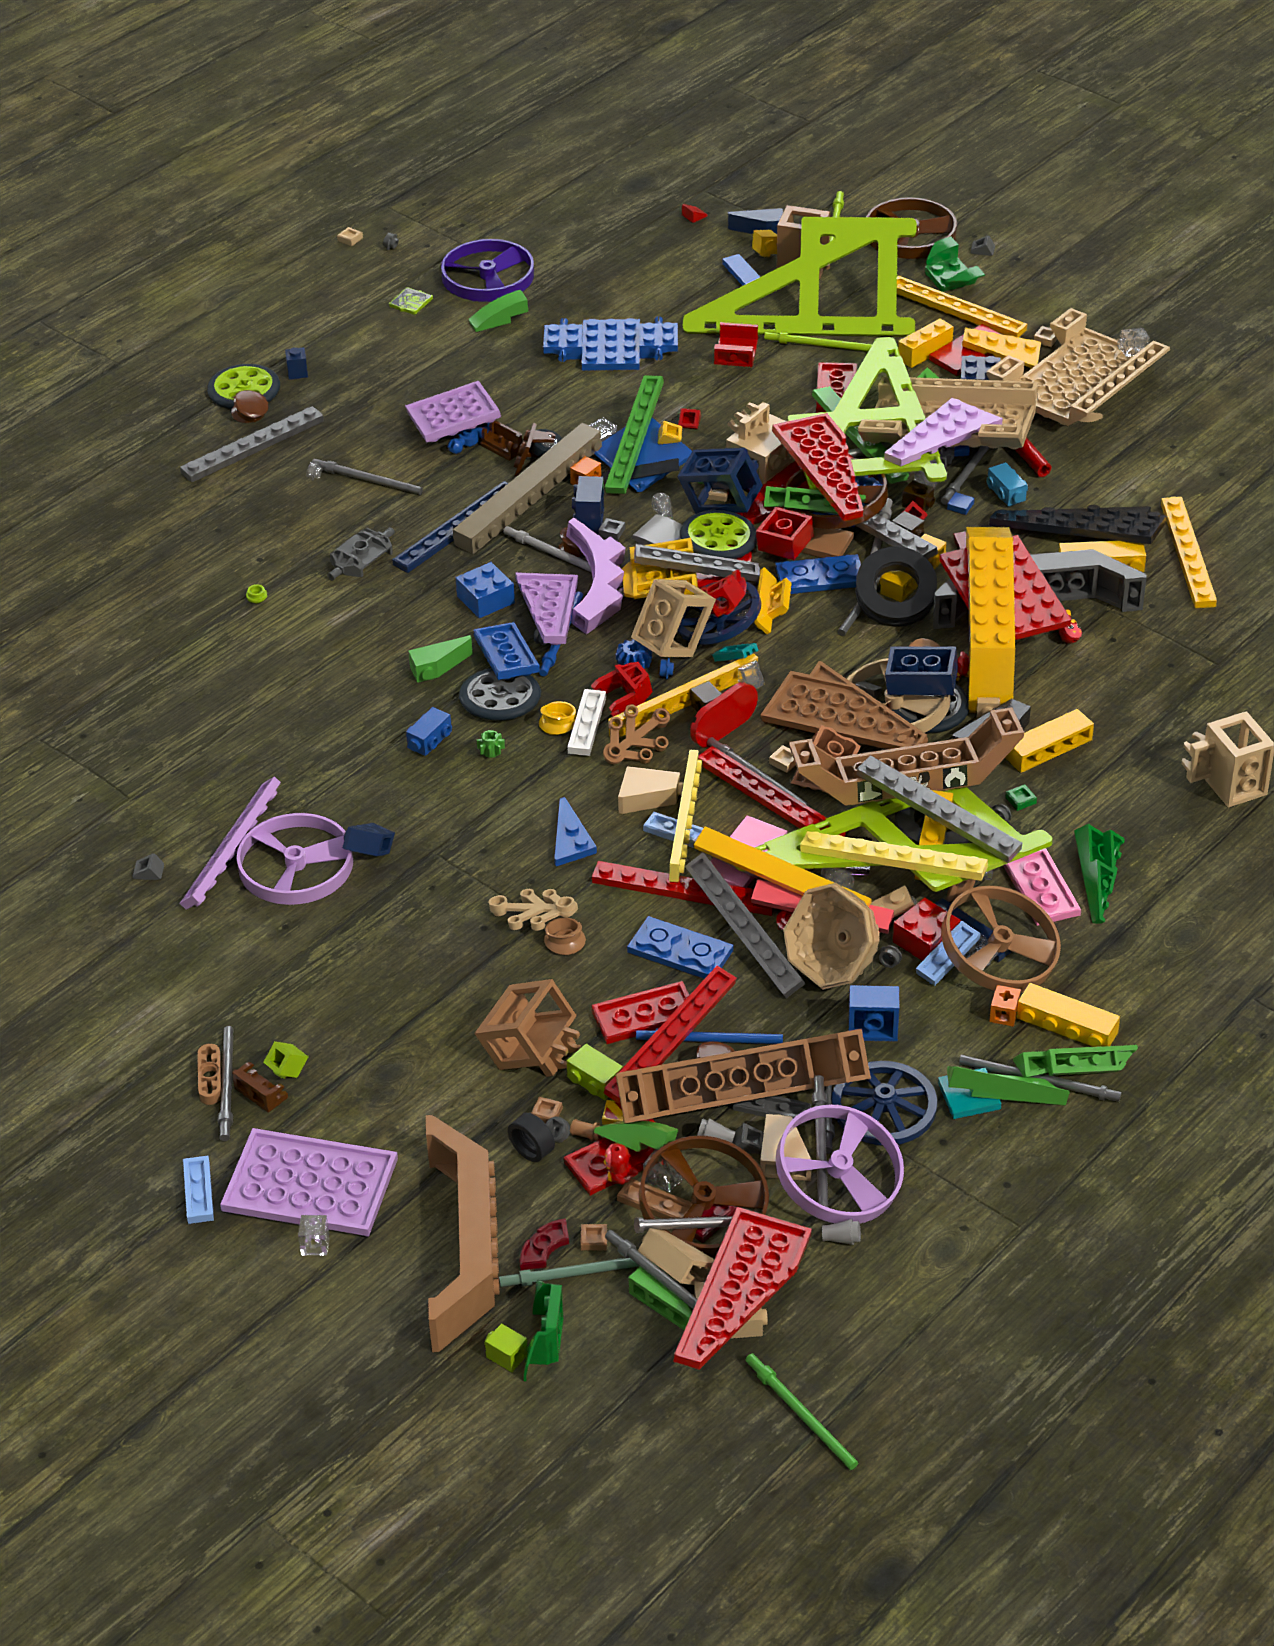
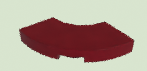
M566 1218L541 1226L529 1240H526L520 1254V1271L546 1268L547 1259L550 1254L557 1248L569 1244Z

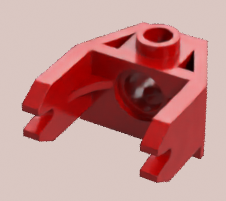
M735 570L729 576L708 587L704 586L700 590L716 599L711 614L719 617L722 614H730L746 594L747 584L745 578L741 577L740 570ZM723 597V598H725L726 600H725V601H719V600H717V598Z
M639 662L615 665L614 671L596 679L591 685L593 690L606 691V694L619 687H622L627 693L626 696L614 701L609 707L612 717L623 713L628 705L638 706L644 703L653 692L649 674Z

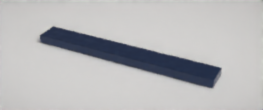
M503 481L392 559L393 565L409 573L454 541L453 529L508 483Z

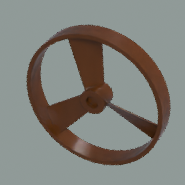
M922 198L892 199L878 204L866 216L868 218H878L885 214L891 218H899L893 212L900 210H919L939 216L938 218L920 221L915 219L917 223L916 235L913 237H901L897 241L898 258L919 259L929 256L934 243L923 246H907L909 238L917 237L918 234L950 233L947 237L956 239L957 220L955 215L947 207L931 200ZM877 242L870 243L873 248L878 250Z
M802 469L797 471L788 480L785 488H797L807 481L805 472ZM885 474L869 475L881 483L879 486H858V494L866 495V501L862 503L868 504L863 507V517L843 521L839 515L812 514L813 512L787 510L812 516L814 528L838 529L857 525L875 516L885 506L888 498Z
M689 1136L674 1140L655 1152L643 1171L639 1187V1205L644 1220L655 1219L646 1201L645 1180L652 1168L663 1158L694 1188L691 1197L692 1206L683 1218H699L702 1216L703 1210L710 1209L713 1204L762 1209L761 1214L766 1215L769 1191L761 1168L746 1151L726 1140L711 1136ZM705 1148L727 1154L745 1166L756 1181L716 1187L707 1181L698 1182L680 1150ZM697 1228L674 1229L670 1233L709 1257H716L721 1244L693 1243Z

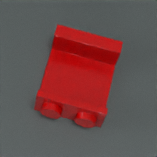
M720 322L719 343L715 344L714 364L753 367L758 344V325Z

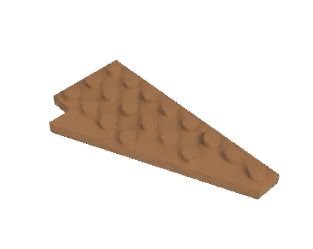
M821 661L817 663L810 675L790 671L761 713V718L764 722L817 733L820 726L823 725L834 729L843 737L853 739L857 743L884 749L926 744L928 742L927 734Z

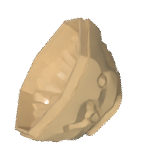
M838 883L805 891L783 929L788 961L821 989L853 983L859 975L863 974V970L873 962V956L878 950L879 928L875 921L874 912L864 901Z

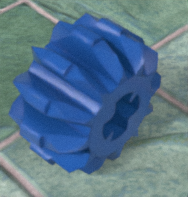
M634 639L632 641L624 640V644L618 645L616 653L618 665L639 662L643 668H649L652 659V651Z

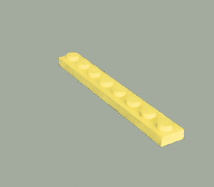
M698 750L689 751L670 860V882H679L680 873L685 872V859L683 858L687 859L688 845L685 844L690 842V830L687 829H692L693 816L690 815H694L695 812L694 801L697 800V787H699L700 774L698 773H701L702 760H698Z
M807 831L800 844V850L804 853L982 881L988 868V859L974 856L956 855L954 853L937 852L930 849H918Z

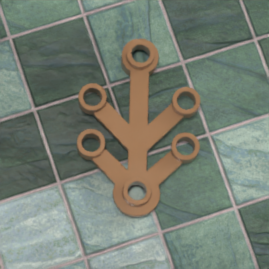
M632 704L628 705L624 711L626 735L622 742L619 743V730L623 725L622 719L612 717L609 721L610 743L603 750L605 760L610 764H618L623 759L636 760L644 764L649 763L653 753L648 748L664 751L668 746V740L664 736H659L656 739L642 737L655 727H665L670 720L669 712L664 708L656 709L651 719L635 731V718L638 714V708ZM628 710L634 711L635 714H630ZM612 722L618 723L619 726H614ZM658 742H663L664 746H660ZM631 746L645 747L640 752L627 750ZM611 750L616 751L618 754H613ZM642 754H647L649 758H644Z

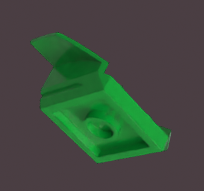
M952 237L935 242L926 261L925 274L941 292L975 284L977 278L985 276L978 266L967 268L958 258L959 245Z
M537 1279L533 1314L546 1315V1317H542L541 1331H537L528 1346L524 1381L527 1380L529 1364L549 1365L559 1361L564 1321L562 1285L547 1284Z

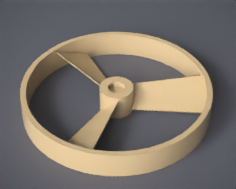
M888 658L860 667L847 680L856 684L883 673L885 678ZM887 689L884 692L886 703H883V705H886L889 709L904 708L927 716L911 723L924 733L938 725L946 716L950 707V695H945L944 698L926 695H888Z

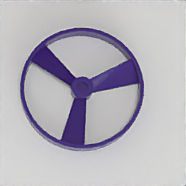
M500 239L470 241L455 247L446 254L441 264L442 281L444 286L458 297L472 301L491 302L518 290L523 292L534 279V260L527 249L514 242ZM487 251L503 252L493 260L480 262L479 268L454 263L456 260L473 253ZM525 261L530 267L528 273L519 281L504 286L496 273ZM449 267L480 270V277L486 280L487 289L462 286L451 280L447 276L446 271Z

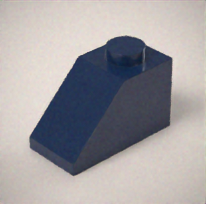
M304 347L286 349L285 356L289 380L307 378L308 371Z

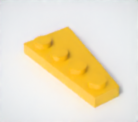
M965 328L962 346L983 354L989 352L995 357H1001V360L1008 355L1024 361V365L1030 367L1031 370L1038 364L1041 342Z

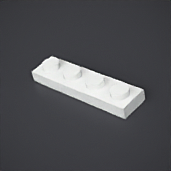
M584 689L568 744V754L590 756L606 700V691Z

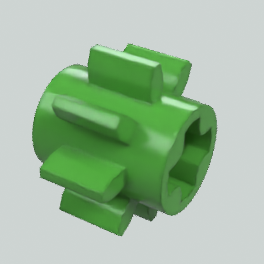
M488 730L481 733V739H477V748L480 749L481 755L484 754L486 757L493 758L501 754V749L505 748V741L502 739L501 733L498 734L494 730Z

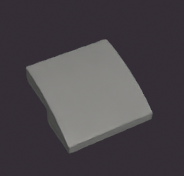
M656 514L633 534L632 538L640 545L680 540L682 525L668 517Z

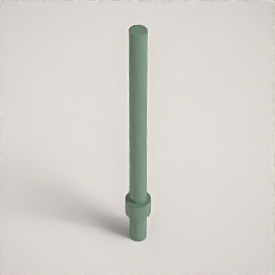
M620 1258L533 1272L529 1269L519 1271V1274L500 1276L499 1282L500 1287L521 1284L523 1287L532 1285V1282H537V1279L545 1281L638 1267L639 1265L630 1258Z

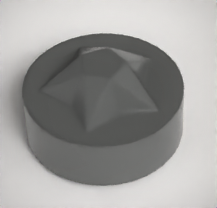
M556 1116L546 1122L555 1143H561L568 1138L570 1125L565 1119Z

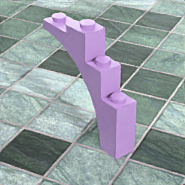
M573 518L568 522L566 536L578 546L586 557L591 568L593 583L585 598L573 608L571 623L587 635L621 609L623 595L617 589L622 586L624 571L618 565L623 563L625 547L612 537L603 540L583 523Z

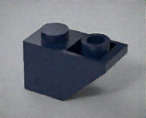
M375 823L349 826L344 834L342 848L374 856L386 855L390 853L395 832Z

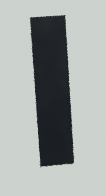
M679 458L637 465L634 467L631 479L679 471ZM610 471L602 472L604 484L607 482Z

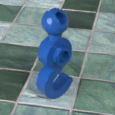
M482 423L473 429L460 431L459 439L454 438L448 442V450L458 454L463 450V445L467 447L473 446L478 442L479 438H482V428L478 427L486 428L488 433L490 429L489 423Z

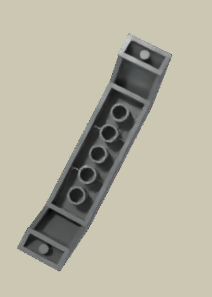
M1094 549L1031 555L1059 601L1097 598L1121 608L1122 612L1143 610L1147 577L1145 573ZM950 578L935 592L934 629L955 627V622L969 611Z

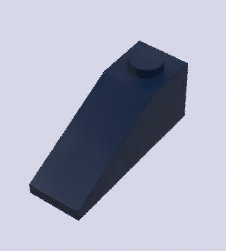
M783 209L728 212V229L753 234L754 230H772L777 234V225L783 214Z

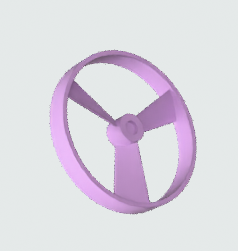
M292 813L268 819L250 830L239 845L237 864L240 879L252 894L272 903L295 905L324 898L341 887L349 877L353 867V852L342 848L346 831L336 822L315 814ZM292 827H311L329 832L336 836V838L305 848L297 845L286 848L271 833ZM258 840L284 853L287 869L274 889L260 885L252 880L242 867L247 851ZM346 859L343 867L329 880L311 888L290 891L295 871L302 870L306 864Z
M821 1105L807 1109L788 1124L777 1146L776 1170L783 1188L790 1198L803 1210L827 1222L838 1223L853 1219V1221L865 1223L873 1220L889 1208L902 1185L904 1164L896 1141L889 1131L877 1120L854 1108L841 1105ZM823 1117L846 1120L840 1148L833 1152L829 1161L784 1157L785 1139L799 1124ZM866 1131H869L882 1143L893 1163L895 1185L893 1193L888 1199L852 1166L853 1158L851 1155ZM826 1168L832 1177L842 1180L862 1212L837 1211L815 1202L796 1185L789 1173Z

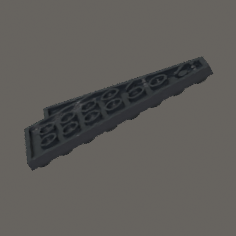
M1089 505L1087 508L1076 509L1045 507L1042 510H997L990 517L989 526L1151 545L1166 524L1167 515L1151 512L1150 506L1100 508L1098 505Z

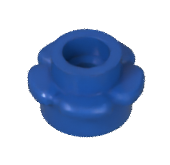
M670 658L667 660L661 659L660 677L668 679V675H673L674 663L670 662Z

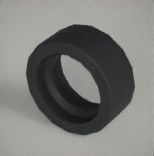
M523 1113L508 1126L507 1132L513 1147L525 1159L531 1162H539L554 1150L555 1141L550 1129L536 1115Z

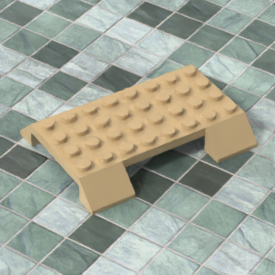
M1070 308L1050 323V328L1060 342L1061 347L1024 375L1025 362L1009 355L990 368L986 375L989 380L1038 382L1035 413L1055 420L1062 425L1069 426L1092 413L1170 351V347L1152 341L1140 350L1085 328L1087 314Z
M882 376L878 384L879 400L875 408L897 407L898 403L889 379ZM910 377L913 390L917 395L925 418H928L951 398L958 399L963 403L1003 418L1002 425L981 424L979 432L972 434L971 438L952 445V447L968 445L969 447L1023 448L1036 412L1038 382ZM908 388L902 389L903 391H909ZM862 419L858 427L862 440L869 441L870 443L889 442L890 444H896L909 433L905 423L894 420Z

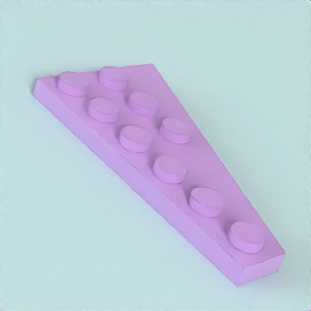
M951 398L884 453V459L899 466L906 465L920 459L922 454L927 452L933 454L938 452L939 447L944 446L947 448L971 438L972 434L979 432L981 424L1002 425L1003 418L963 403L958 399Z
M516 573V582L543 642L552 645L566 644L578 585V575Z

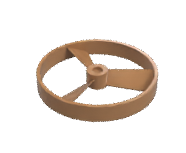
M979 886L963 892L952 902L942 922V943L954 966L971 981L994 991L997 985L1021 989V992L1026 990L1029 983L1039 986L1049 977L1059 959L1060 937L1050 916L1035 901L1009 888ZM989 898L1011 903L1024 910L1038 922L1047 935L1048 940L1013 934L1010 928L1003 925L998 926ZM975 900L994 930L988 939V944L966 959L952 938L950 916L952 911L959 905ZM1007 949L1050 966L1044 973L1027 980H1006L983 972L996 952H1005Z

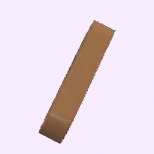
M205 1044L198 1050V1092L202 1103L213 1105L221 1100V1055L217 1045ZM208 1055H211L212 1062H207ZM208 1071L216 1072L212 1077L203 1076ZM208 1086H212L211 1094H208Z

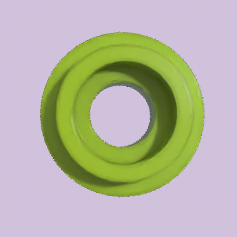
M255 584L248 588L246 598L249 602L261 603L267 598V591L262 585Z

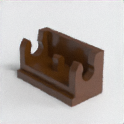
M496 420L489 423L490 429L488 433L486 428H482V447L509 461L518 456L517 452L520 444L523 442L521 433Z
M248 1062L238 1070L235 1069L232 1072L235 1089L269 1113L288 1098V1093L282 1091L285 1087L282 1084L273 1085L259 1075L255 1069L247 1073L254 1066L253 1063Z

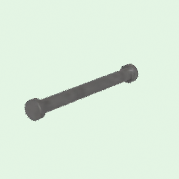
M733 1216L644 1220L642 1217H636L634 1220V1230L636 1233H643L644 1230H649V1228L662 1230L729 1227Z

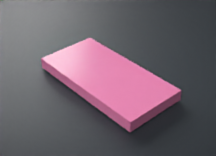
M746 816L730 837L755 848L764 844V842L787 834V830ZM714 857L711 860V863L729 885L747 888L754 879V877Z
M1046 848L1003 865L1016 890L1040 905L1053 922L1081 915V908ZM1033 918L1035 924L1038 926V922Z

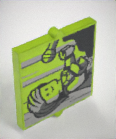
M407 287L389 303V307L416 315L433 299V295Z

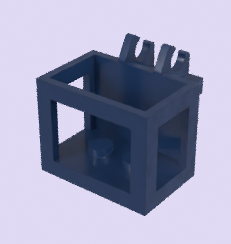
M746 448L693 450L677 476L695 514L709 510H725L734 513L748 512L763 486L756 471L759 465L756 460H751ZM690 482H703L705 487L698 498ZM711 489H725L733 495L736 504L704 505Z

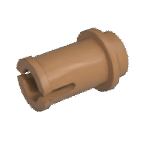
M577 1119L572 1121L570 1127L571 1135L589 1138L591 1142H596L603 1137L594 1133L595 1128L600 1126L599 1123L591 1124Z

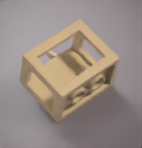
M749 402L746 407L751 410L752 414L748 415L745 410L741 413H735L734 417L739 420V425L735 424L733 420L729 421L728 426L735 433L726 440V448H746L751 460L754 458L759 461V478L763 485L795 460L772 432L773 424L786 421L769 414V404L762 402L760 405H755Z
M654 579L631 638L661 657H693L716 599L686 580ZM688 589L696 595H684V592ZM686 607H704L688 647H684L674 641Z
M1247 711L1208 723L1206 735L1194 732L1192 739H1196L1199 742L1192 744L1187 741L1184 742V748L1192 757L1191 761L1185 758L1182 759L1181 764L1187 770L1186 778L1190 783L1205 779L1227 807L1268 794L1274 757V742ZM1241 723L1237 747L1222 729ZM1249 730L1258 739L1259 743L1247 746Z

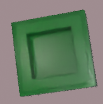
M1025 784L1006 791V799L1017 811L1037 804V797Z

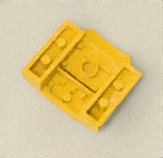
M691 538L646 545L694 553ZM630 547L631 561L622 568L624 571L623 588L625 597L634 599L647 597L654 579L686 580L698 588L696 572H684L677 569H664L658 566H645L635 563V547ZM688 589L684 592V595H696Z

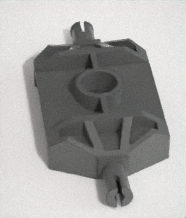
M388 527L384 532H376L365 528L330 553V562L335 569L329 572L327 577L331 581L342 574L363 577V569L385 552L390 555L393 554L389 537L395 534L394 529Z

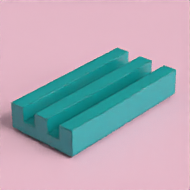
M756 643L725 646L713 654L714 661L743 659L747 655L757 652L758 647Z

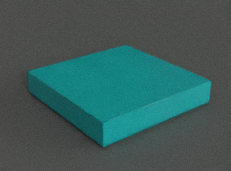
M986 1068L975 1069V1071L988 1073ZM947 1075L938 1077V1085L953 1119L1001 1109L1000 1099L971 1097V1089L951 1088L948 1086Z

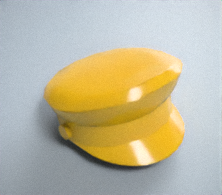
M557 701L549 703L540 709L542 715L539 720V727L545 733L559 735L573 729L577 715L575 707L570 703Z

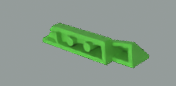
M766 486L764 507H784V509L838 514L819 490ZM860 495L861 502H865L866 495Z
M1137 1045L1049 1049L1040 1052H1023L1014 1057L1013 1061L1024 1078L1049 1073V1076L1111 1073L1121 1071L1126 1065V1061L1138 1047Z
M947 1067L948 1086L951 1088L971 1089V1097L1066 1105L1070 1093L1069 1090L1056 1088L1046 1079L989 1074L961 1067Z

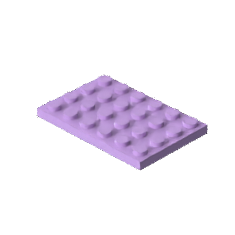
M252 1128L220 1204L221 1211L369 1236L398 1160L397 1152Z

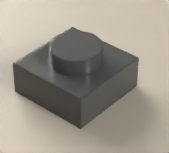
M606 518L599 528V536L604 538L612 537L618 541L626 529L625 522Z

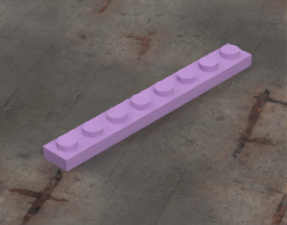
M273 777L260 786L179 903L186 910L193 905L199 906L205 900V892L209 891L216 884V876H219L226 869L227 865L225 863L237 853L236 847L240 845L247 831L257 824V816H260L267 809L266 803L276 796V789L281 783L277 778Z

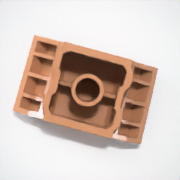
M823 725L820 726L817 733L811 738L815 746L835 758L856 755L861 747L853 739L843 737L834 729ZM798 769L796 770L791 781L792 784L826 792L800 774Z

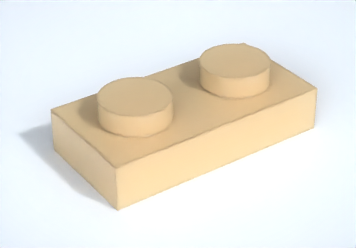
M906 886L871 903L874 906L894 910L893 918L915 906Z

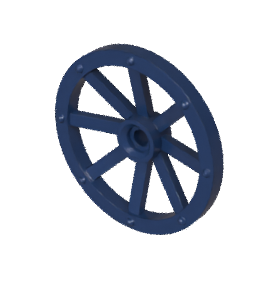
M746 582V593L752 598L738 605L730 614H722L716 617L710 613L698 644H714L733 638L746 630L755 621L760 613L762 604L760 595L752 584ZM686 607L677 630L684 640L690 642L694 633L687 630L684 626L697 625L699 618L685 619L686 614L691 608L702 613L704 607ZM750 607L745 616H735ZM730 623H736L733 626L724 630V628L727 627ZM714 627L717 628L715 633L704 634Z
M892 1061L868 1062L871 1078L866 1080L874 1089L850 1087L849 1085L852 1082L835 1085L832 1094V1105H841L842 1095L870 1097L850 1108L864 1111L873 1106L875 1109L871 1117L878 1122L882 1112H888L897 1132L890 1133L897 1145L912 1141L924 1134L932 1125L936 1116L937 1095L933 1085L921 1072L902 1063ZM890 1073L893 1075L888 1083L881 1084L874 1074ZM902 1077L918 1085V1087L894 1089ZM925 1095L928 1102L927 1111L900 1097ZM896 1106L922 1119L914 1126L905 1129ZM835 1118L844 1130L846 1120ZM866 1131L861 1141L882 1145L869 1131Z

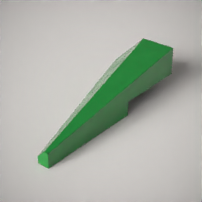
M1086 824L1074 830L1092 923L1102 924L1105 922L1103 917L1104 910L1109 907L1107 898L1113 891L1118 870L1115 866L1116 861L1121 858L1122 854L1119 851L1120 845L1124 844L1125 839L1111 829L1103 833L1090 824Z

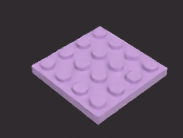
M479 381L405 405L407 413L426 443L438 441L441 437L447 435H456L459 431L465 429H473L482 423H491L501 417L499 409Z

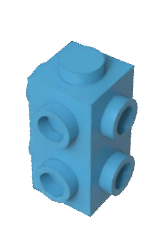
M1007 463L988 468L987 485L1007 506L1026 501L1027 483L1020 478L1014 469Z

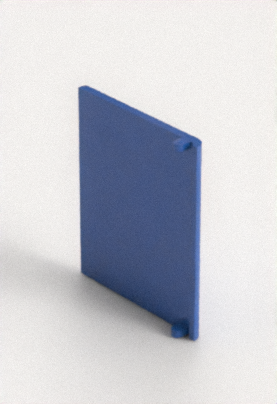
M651 418L635 466L679 458V466H681L688 460L692 450L682 442L658 444V431L661 424L654 418ZM626 427L603 441L602 447L594 453L610 468H612ZM670 472L630 479L629 485L637 492H642Z

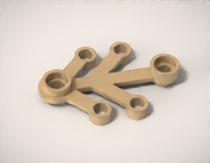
M532 889L521 891L520 895L523 903H508L507 898L501 895L494 896L489 900L490 911L495 916H503L507 911L523 912L508 918L511 930L522 928L523 921L530 919L533 930H542L545 928V922L558 916L570 917L578 910L577 903L572 897H560L554 889L545 890L542 893L543 900L535 895Z

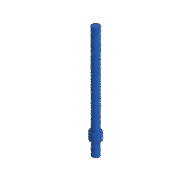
M576 592L573 608L581 602L583 598L582 592ZM551 644L549 651L544 654L539 672L541 676H546L550 667L554 665L560 645Z
M636 1030V1040H649L656 1031ZM691 1032L684 1041L779 1044L783 1043V1034Z

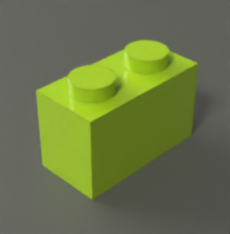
M588 1044L582 1046L566 1060L567 1077L573 1083H578L591 1094L597 1095L603 1100L608 1098V1096L603 1094L604 1088L616 1076L615 1073H618L623 1068L622 1065Z

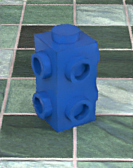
M434 707L423 714L406 731L408 748L424 756L432 749H435L452 731L450 714Z

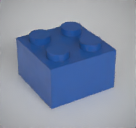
M492 562L456 577L457 597L478 618H482L515 603L514 583Z
M850 985L849 1031L862 1029L864 1041H898L899 986Z

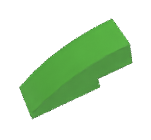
M521 290L511 292L497 298L477 311L469 319V323L476 332L511 323V316L528 312V300Z
M619 1121L596 1127L594 1133L635 1151L646 1149L648 1146L659 1150L661 1147L674 1141L678 1132L676 1128L650 1121L630 1123Z

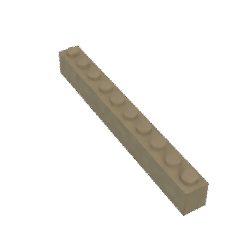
M584 423L577 426L453 529L455 546L471 554L484 547L486 543L496 537L506 526H509L511 522L570 474V467L584 456L590 457L602 447L601 431Z

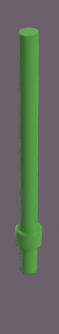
M753 1353L749 1354L745 1361L757 1372V1377L764 1385H769L850 1470H853L858 1465V1461L776 1378V1373L769 1365L765 1366Z

